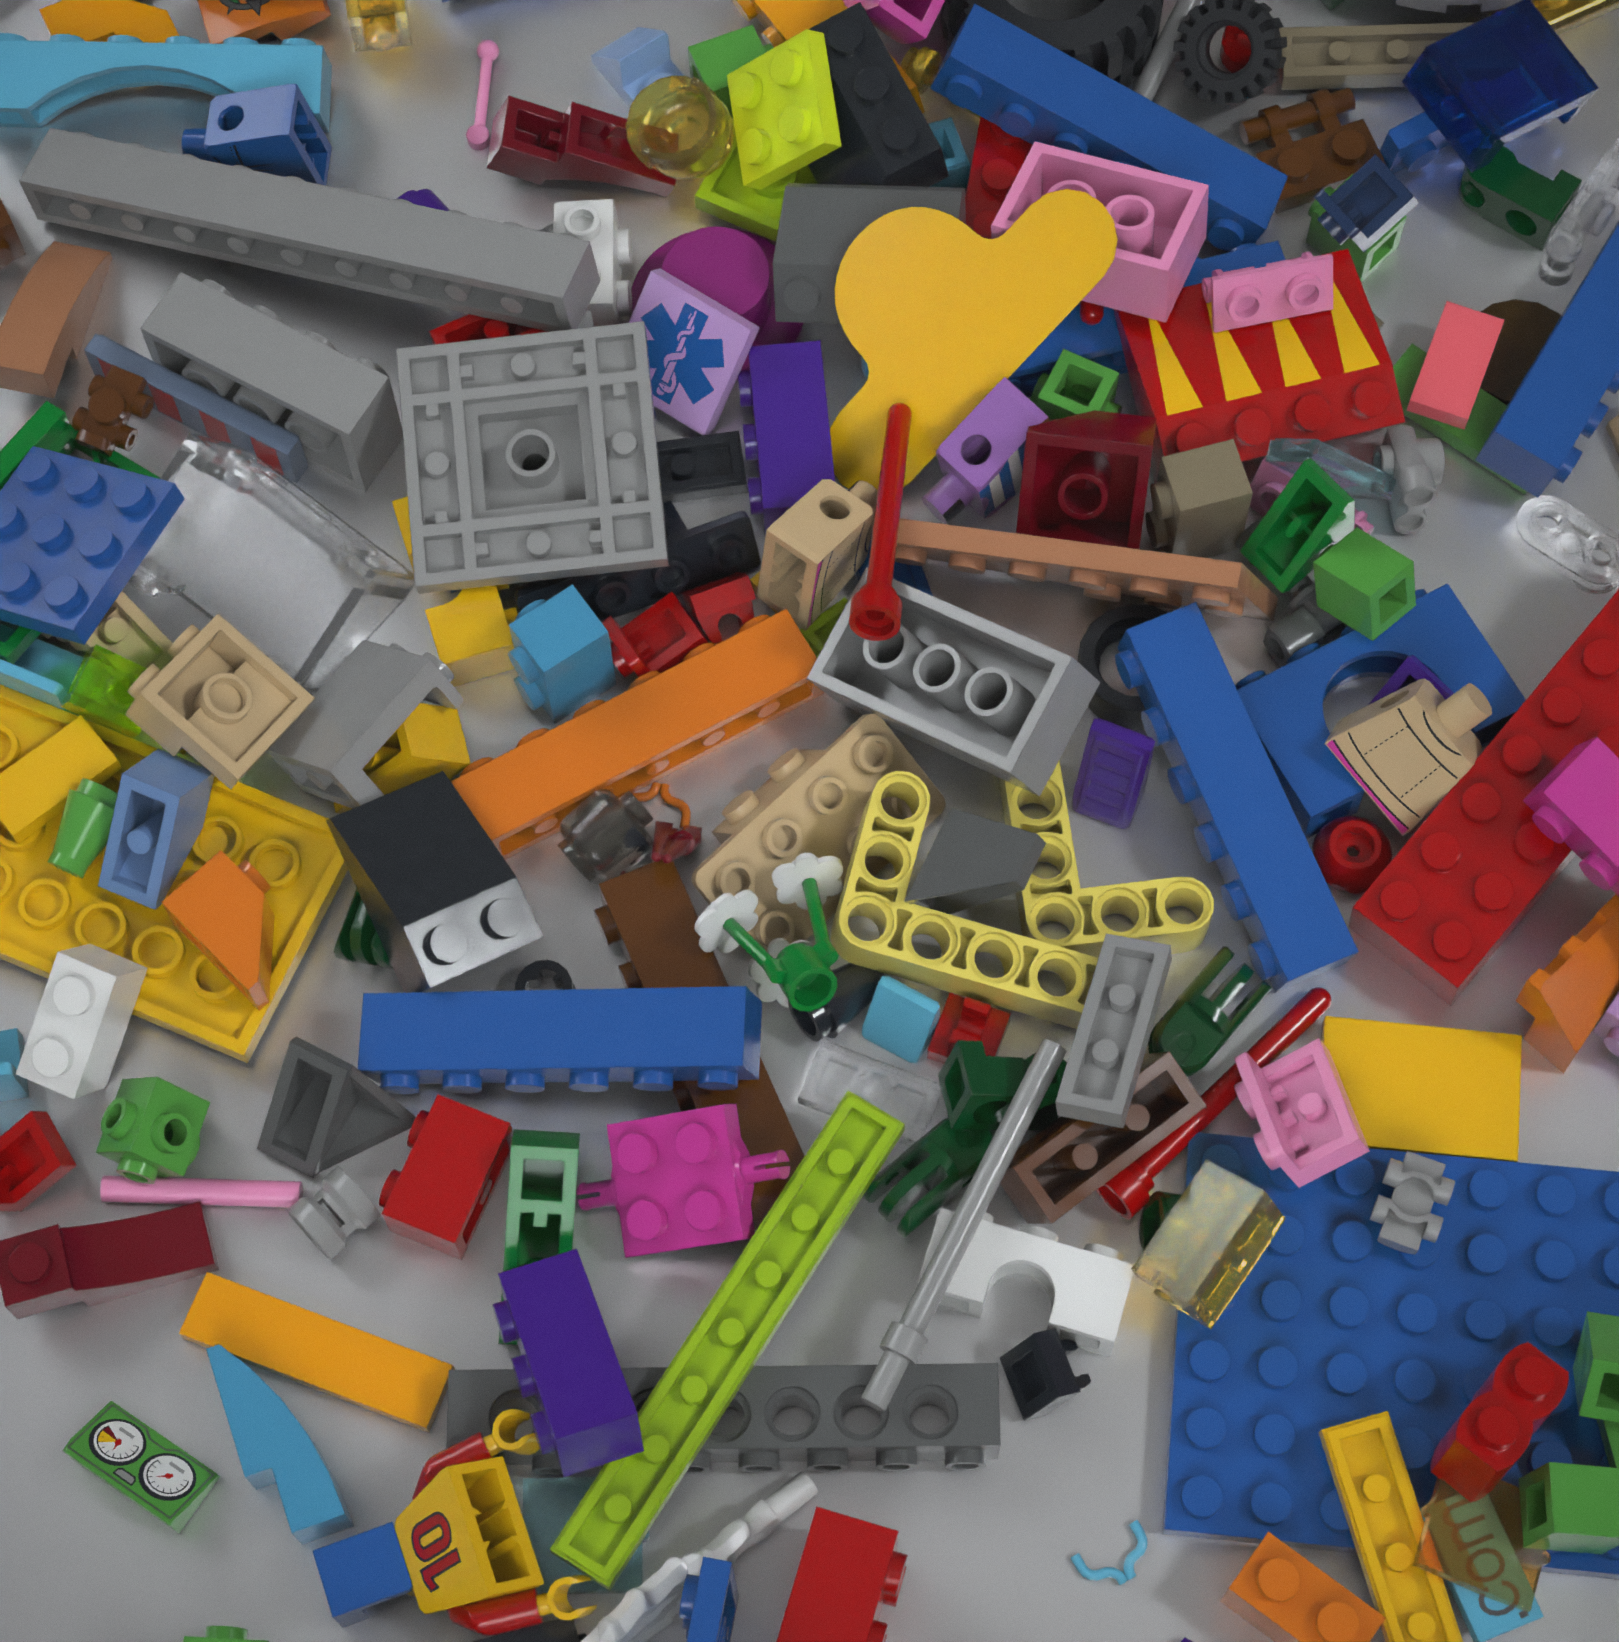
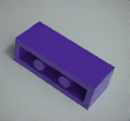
M821 340L751 346L748 353L749 370H742L738 375L740 406H752L754 423L743 424L746 461L758 460L759 477L748 478L751 515L763 514L765 536L766 530L822 479H831L835 482Z
M578 1250L567 1251L498 1273L504 1301L494 1303L492 1306L504 1344L516 1340L521 1353L520 1356L511 1358L522 1398L536 1396L540 1411L530 1414V1418L542 1455L555 1451L563 1477H567L643 1452L644 1447L638 1413Z

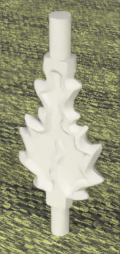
M799 1472L764 1501L761 1499L741 1519H735L723 1528L719 1535L707 1546L699 1548L696 1553H688L681 1559L670 1557L660 1570L639 1587L627 1591L622 1602L608 1616L602 1618L598 1623V1627L581 1642H646L656 1633L666 1628L673 1622L674 1615L679 1613L687 1574L700 1575L703 1557L730 1561L734 1565L740 1554L773 1533L778 1524L817 1494V1488L812 1479L806 1473Z

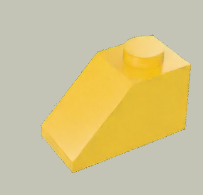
M420 703L362 770L384 795L441 771H444L449 780L471 764L458 710L445 706ZM333 802L335 813L341 814L353 809Z

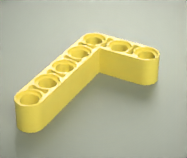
M1060 760L1040 796L998 777L1005 824L1038 834L1046 844L1037 863H1051L1060 871L1059 875L1050 879H1041L1031 874L1025 889L1016 893L1022 936L1099 958L1106 933L1171 945V955L1195 950L1203 943L1213 915L1214 899L1210 890L1199 880L1192 877H1172L1080 888ZM1036 803L1045 806L1051 814L1042 819H1031L1025 816L1019 809L1024 805ZM1175 906H1184L1191 909L1196 914L1198 920L1190 924H1179L1173 921L1166 911ZM1110 914H1122L1133 922L1134 927L1124 932H1117L1109 929L1102 919ZM1048 921H1057L1064 924L1069 929L1070 934L1059 940L1049 939L1041 934L1038 927Z
M895 771L883 776L878 780L864 808L831 928V942L839 956L855 965L1077 1029L1098 962L1097 957L904 902L930 807V794L925 783L918 776L910 772ZM887 797H898L904 800L910 807L912 816L906 819H895L889 816L883 809L881 800ZM872 856H880L889 860L896 872L895 877L883 880L872 876L866 868L865 859ZM856 916H864L871 919L878 927L879 938L872 941H864L855 937L850 931L848 920ZM924 934L933 937L940 945L941 957L933 960L919 956L912 946V936ZM984 952L996 956L1002 963L1004 975L999 978H991L982 974L976 966L975 954ZM1045 970L1058 974L1066 986V995L1052 996L1046 993L1038 982V972Z

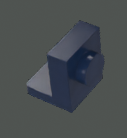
M1376 154L1331 196L1323 188L1313 196L1326 210L1317 219L1341 246L1351 238L1363 252H1366L1419 203L1415 196Z

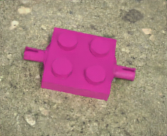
M723 1104L607 1124L613 1167L612 1179L580 1183L577 1187V1195L600 1193V1196L579 1199L577 1201L583 1211L615 1205L620 1217L625 1258L751 1239L755 1234L751 1209L754 1183L788 1178L790 1166L766 1169L765 1166L789 1162V1158L784 1150L750 1156L741 1138L736 1104Z

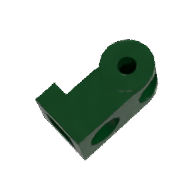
M1484 144L1470 152L1466 160L1459 185V197L1465 206L1481 215L1483 219L1543 251L1572 211L1582 180L1562 169L1555 179L1551 180L1519 163L1514 153L1508 148L1498 144Z
M958 1040L938 1074L951 1130H997L1036 1053L1027 1059L1022 1057L986 1056L982 1041ZM1064 1059L1027 1130H1043L1059 1117L1055 1101L1067 1065Z

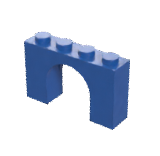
M1448 583L1429 593L1425 589L1416 590V606L1373 641L1347 626L1340 634V638L1322 647L1318 643L1309 644L1296 651L1287 660L1285 666L1269 674H1266L1263 670L1253 672L1235 685L1306 839L1317 834L1324 825L1333 819L1356 814L1365 793L1357 781L1324 744L1330 732L1324 719L1323 702L1338 687L1359 678L1383 677L1390 679L1407 657L1414 655L1452 692L1455 693L1466 684L1471 683L1485 695L1492 708V715L1471 729L1479 739L1482 748L1489 745L1525 702V697Z

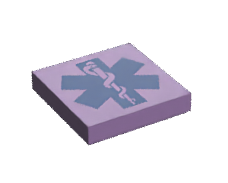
M661 268L652 270L629 323L644 321L653 406L701 435L711 434L717 425L760 327Z

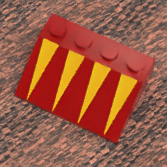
M1348 249L1326 253L1333 256L1332 310L1214 333L1212 302L1206 303L1203 296L1202 283L1182 287L1166 323L1114 309L1138 415L1156 417L1150 465L1154 483L1157 482L1161 457L1234 439L1241 461L1245 462L1405 422L1392 361Z

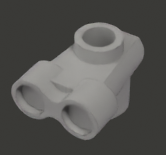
M1396 425L1388 428L1382 445H1376L1372 455L1374 479L1376 482H1386L1390 497L1388 506L1393 525L1397 532L1403 534L1417 532L1427 524L1428 519L1425 507L1437 498L1436 487L1442 482L1445 468L1444 449L1440 439L1417 438L1414 428L1408 425Z

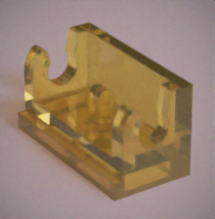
M1206 1159L1131 1270L1139 1279L1156 1288L1153 1293L1160 1299L1196 1319L1205 1327L1212 1329L1286 1219L1265 1190Z

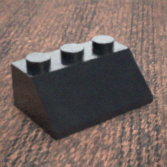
M861 2L810 28L809 30L824 33L842 147L807 165L817 184L930 187L949 177L941 146Z

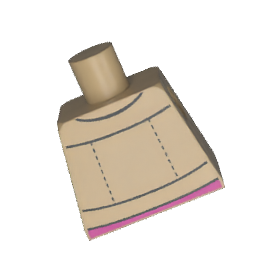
M822 479L766 530L756 597L777 612L787 609L796 625L806 631L867 558L875 518L878 490L868 482L861 480L856 481L848 490L831 479Z
M1424 678L1343 717L1336 723L1324 744L1400 834L1404 836L1421 821L1474 765L1482 745L1471 729L1492 715V708L1485 695L1471 683L1466 684L1445 700L1432 683Z

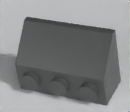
M788 183L785 186L773 258L776 322L841 324L835 306L836 276L848 247L858 234L881 216L908 207H927L940 210L966 224L965 188Z

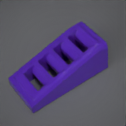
M1094 718L1089 730L1073 792L1072 809L1077 813L1117 828H1129L1145 792L1155 740L1152 737L1106 720Z

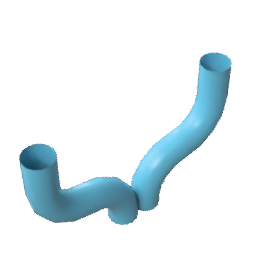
M1136 1520L1129 1525L1137 1538V1546L1126 1556L1123 1568L1124 1573L1115 1567L1091 1570L1086 1566L1079 1553L1071 1557L1077 1571L1088 1580L1098 1581L1112 1577L1116 1579L1119 1585L1137 1576L1134 1571V1564L1144 1555L1148 1542L1145 1531L1139 1521Z

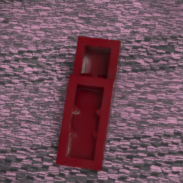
M508 95L493 118L486 168L542 185L545 180L590 181L629 187L667 197L676 184L681 136L575 102H571L563 113Z
M200 1201L151 1214L103 1223L62 1228L57 1224L0 1240V1286L5 1307L17 1319L84 1301L91 1307L206 1274V1272L210 1273L219 1270L205 1207Z

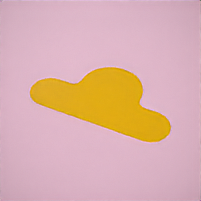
M1063 189L1046 193L1031 204L1003 235L994 239L983 238L954 216L927 207H908L892 211L870 223L858 234L848 247L840 263L835 283V306L839 321L847 338L863 357L869 370L868 380L864 386L838 413L830 427L834 474L843 486L849 489L856 481L861 480L868 482L878 490L887 413L889 408L895 403L906 404L912 412L904 487L908 485L936 456V451L942 442L1004 377L1008 379L1096 286L1114 261L1118 241L1114 220L1103 203L1082 191Z

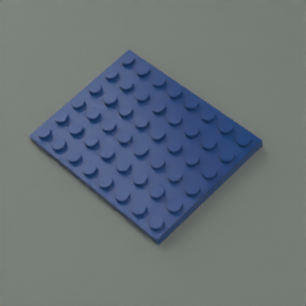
M1198 1132L1188 1142L1185 1156L1183 1196L1189 1205L1192 1230L1185 1248L1179 1257L1162 1534L1260 1544L1269 1531L1289 1547L1357 1553L1318 1432L1322 1429L1388 1411L1420 1510L1448 1499L1459 1493L1431 1473V1461L1437 1445L1471 1403L1476 1392L1505 1355L1518 1345L1529 1342L1569 1372L1567 1390L1558 1406L1533 1434L1525 1452L1488 1496L1522 1570L1619 1580V1546L1603 1554L1523 1548L1519 1478L1548 1462L1610 1467L1597 1420L1595 1418L1582 1417L1578 1414L1573 1365L1587 1311L1619 1316V1172L1415 1153L1446 1164L1442 1176L1455 1180V1186L1447 1206L1436 1202L1433 1203L1430 1213L1444 1218L1436 1242L1433 1243L1422 1239L1418 1252L1416 1254H1408L1378 1242L1377 1239L1382 1224L1370 1220L1377 1196L1381 1195L1391 1198L1394 1187L1382 1183L1390 1158L1403 1162L1406 1152L1369 1148L1370 1152L1298 1188L1281 1167L1274 1171L1270 1170L1261 1157L1253 1137Z

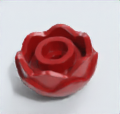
M1345 816L1333 819L1320 829L1312 843L1314 857L1327 884L1337 890L1347 891L1352 894L1365 892L1392 860V849L1387 835L1373 821L1359 816ZM1354 848L1358 851V855L1350 856L1347 850Z

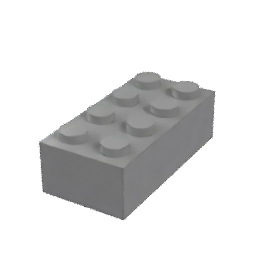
M180 272L140 328L154 362L298 435L307 463L364 492L369 489L403 439L402 425L390 379L382 367L370 359L359 357L355 360L337 351L329 340L316 332L307 331L303 334L285 325L284 321L276 313L264 306L255 305L252 308L234 299L227 289L215 281L205 279L203 282H200Z
M866 567L806 679L838 703L862 714H876L889 727L1040 796L1100 682L1072 656L893 579L892 587L897 592L903 605L899 632L892 638L883 641H871L861 638L851 630L849 615L852 597L867 583L868 568Z

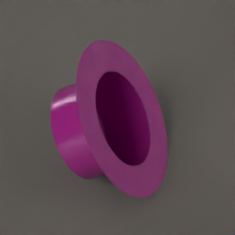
M706 227L682 234L668 241L648 257L639 269L631 287L633 313L650 271L661 268L759 326V331L752 346L795 343L803 326V323L776 322L773 279L775 245L758 235L738 229ZM748 355L742 366L741 371L749 370Z

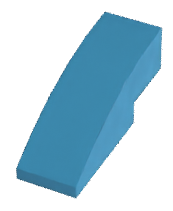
M220 1344L207 1348V1354L245 1478L256 1490L275 1483L277 1484L291 1533L302 1545L354 1527L340 1487L321 1452L282 1399L250 1367Z

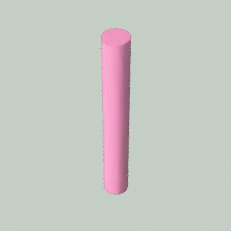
M104 1175L101 1180L100 1196L102 1202L187 1205L200 1201L202 1205L290 1208L303 1197V1184L301 1181L157 1177L154 1184H144L123 1176Z

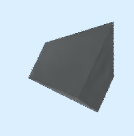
M951 807L904 902L953 914L1023 891L1046 842L1036 833Z
M296 1036L289 1043L257 1149L314 1178L319 1172L410 1129L416 1117L355 1066Z

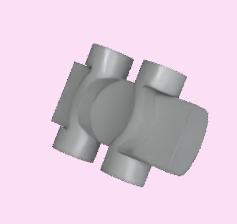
M1409 1151L1406 1152L1403 1162L1390 1158L1382 1183L1394 1187L1392 1196L1387 1198L1378 1195L1370 1216L1371 1221L1382 1224L1377 1239L1378 1242L1408 1254H1416L1418 1252L1422 1239L1433 1243L1436 1242L1444 1218L1430 1213L1433 1203L1436 1202L1447 1206L1455 1186V1180L1442 1176L1446 1164Z

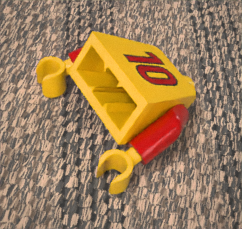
M518 1409L502 1411L493 1423L491 1434L484 1437L481 1432H478L431 1456L424 1463L412 1496L413 1501L401 1512L395 1521L396 1535L413 1589L406 1594L416 1596L419 1609L427 1615L446 1610L452 1623L484 1636H493L542 1624L543 1616L552 1613L555 1617L562 1620L583 1618L592 1614L597 1608V1605L574 1609L568 1602L567 1593L572 1584L590 1581L591 1578L586 1575L561 1577L552 1583L547 1593L538 1594L536 1587L543 1585L544 1581L503 1456L493 1457L504 1450L520 1455H531L540 1449L535 1433L522 1436L518 1441L515 1440L517 1427L522 1422L531 1419V1413Z

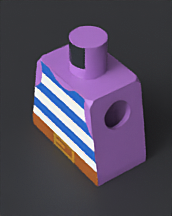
M1004 377L938 447L936 455L943 478L921 498L925 506L944 524H948L968 504L983 518L991 517L1020 492L1028 426L1049 422V417Z

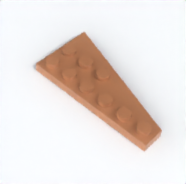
M901 518L899 521L895 562L925 566L926 560L932 559L948 562L949 568L966 573L984 574L985 569L1008 573L1007 575L1026 581L1044 582L1047 580L1084 588L1083 595L1099 600L1120 601L1121 594L1144 598L1143 603L1147 605L1174 610L1181 608V605L1187 606L1197 602L1199 608L1204 609L1205 612L1232 618L1245 616L1274 622L1278 597L1241 562Z

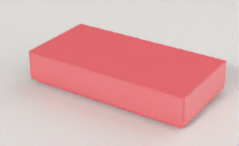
M1446 301L1406 411L1465 430L1504 319Z

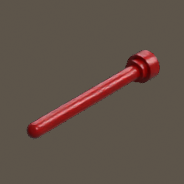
M904 403L893 404L887 413L867 583L854 594L850 607L849 626L851 630L859 637L871 641H883L892 638L899 632L903 605L897 592L892 587L912 418L911 409Z
M1321 987L1311 989L1247 1051L1260 1068L1273 1063L1329 1009L1332 1002L1330 993ZM1236 1062L1200 1096L1206 1104L1204 1109L1096 1190L1102 1200L1114 1212L1125 1219H1132L1149 1202V1192L1155 1186L1152 1179L1188 1146V1142L1198 1132L1201 1133L1238 1097L1234 1086L1241 1082L1242 1078Z

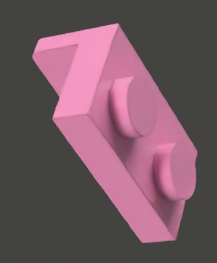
M1319 1038L1263 1068H1260L1247 1052L1234 1058L1242 1078L1241 1082L1235 1084V1091L1249 1117L1252 1120L1257 1119L1261 1131L1254 1134L1253 1138L1261 1157L1270 1170L1274 1171L1281 1167L1296 1186L1300 1188L1370 1152L1330 1051Z

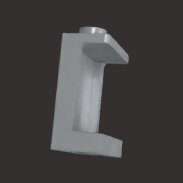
M362 640L313 695L315 699L267 752L302 791L350 808H355L384 796L362 769L422 700L456 710L464 701V698L450 683L454 678L452 671L436 656L427 652L423 656L410 653L394 643L388 647Z

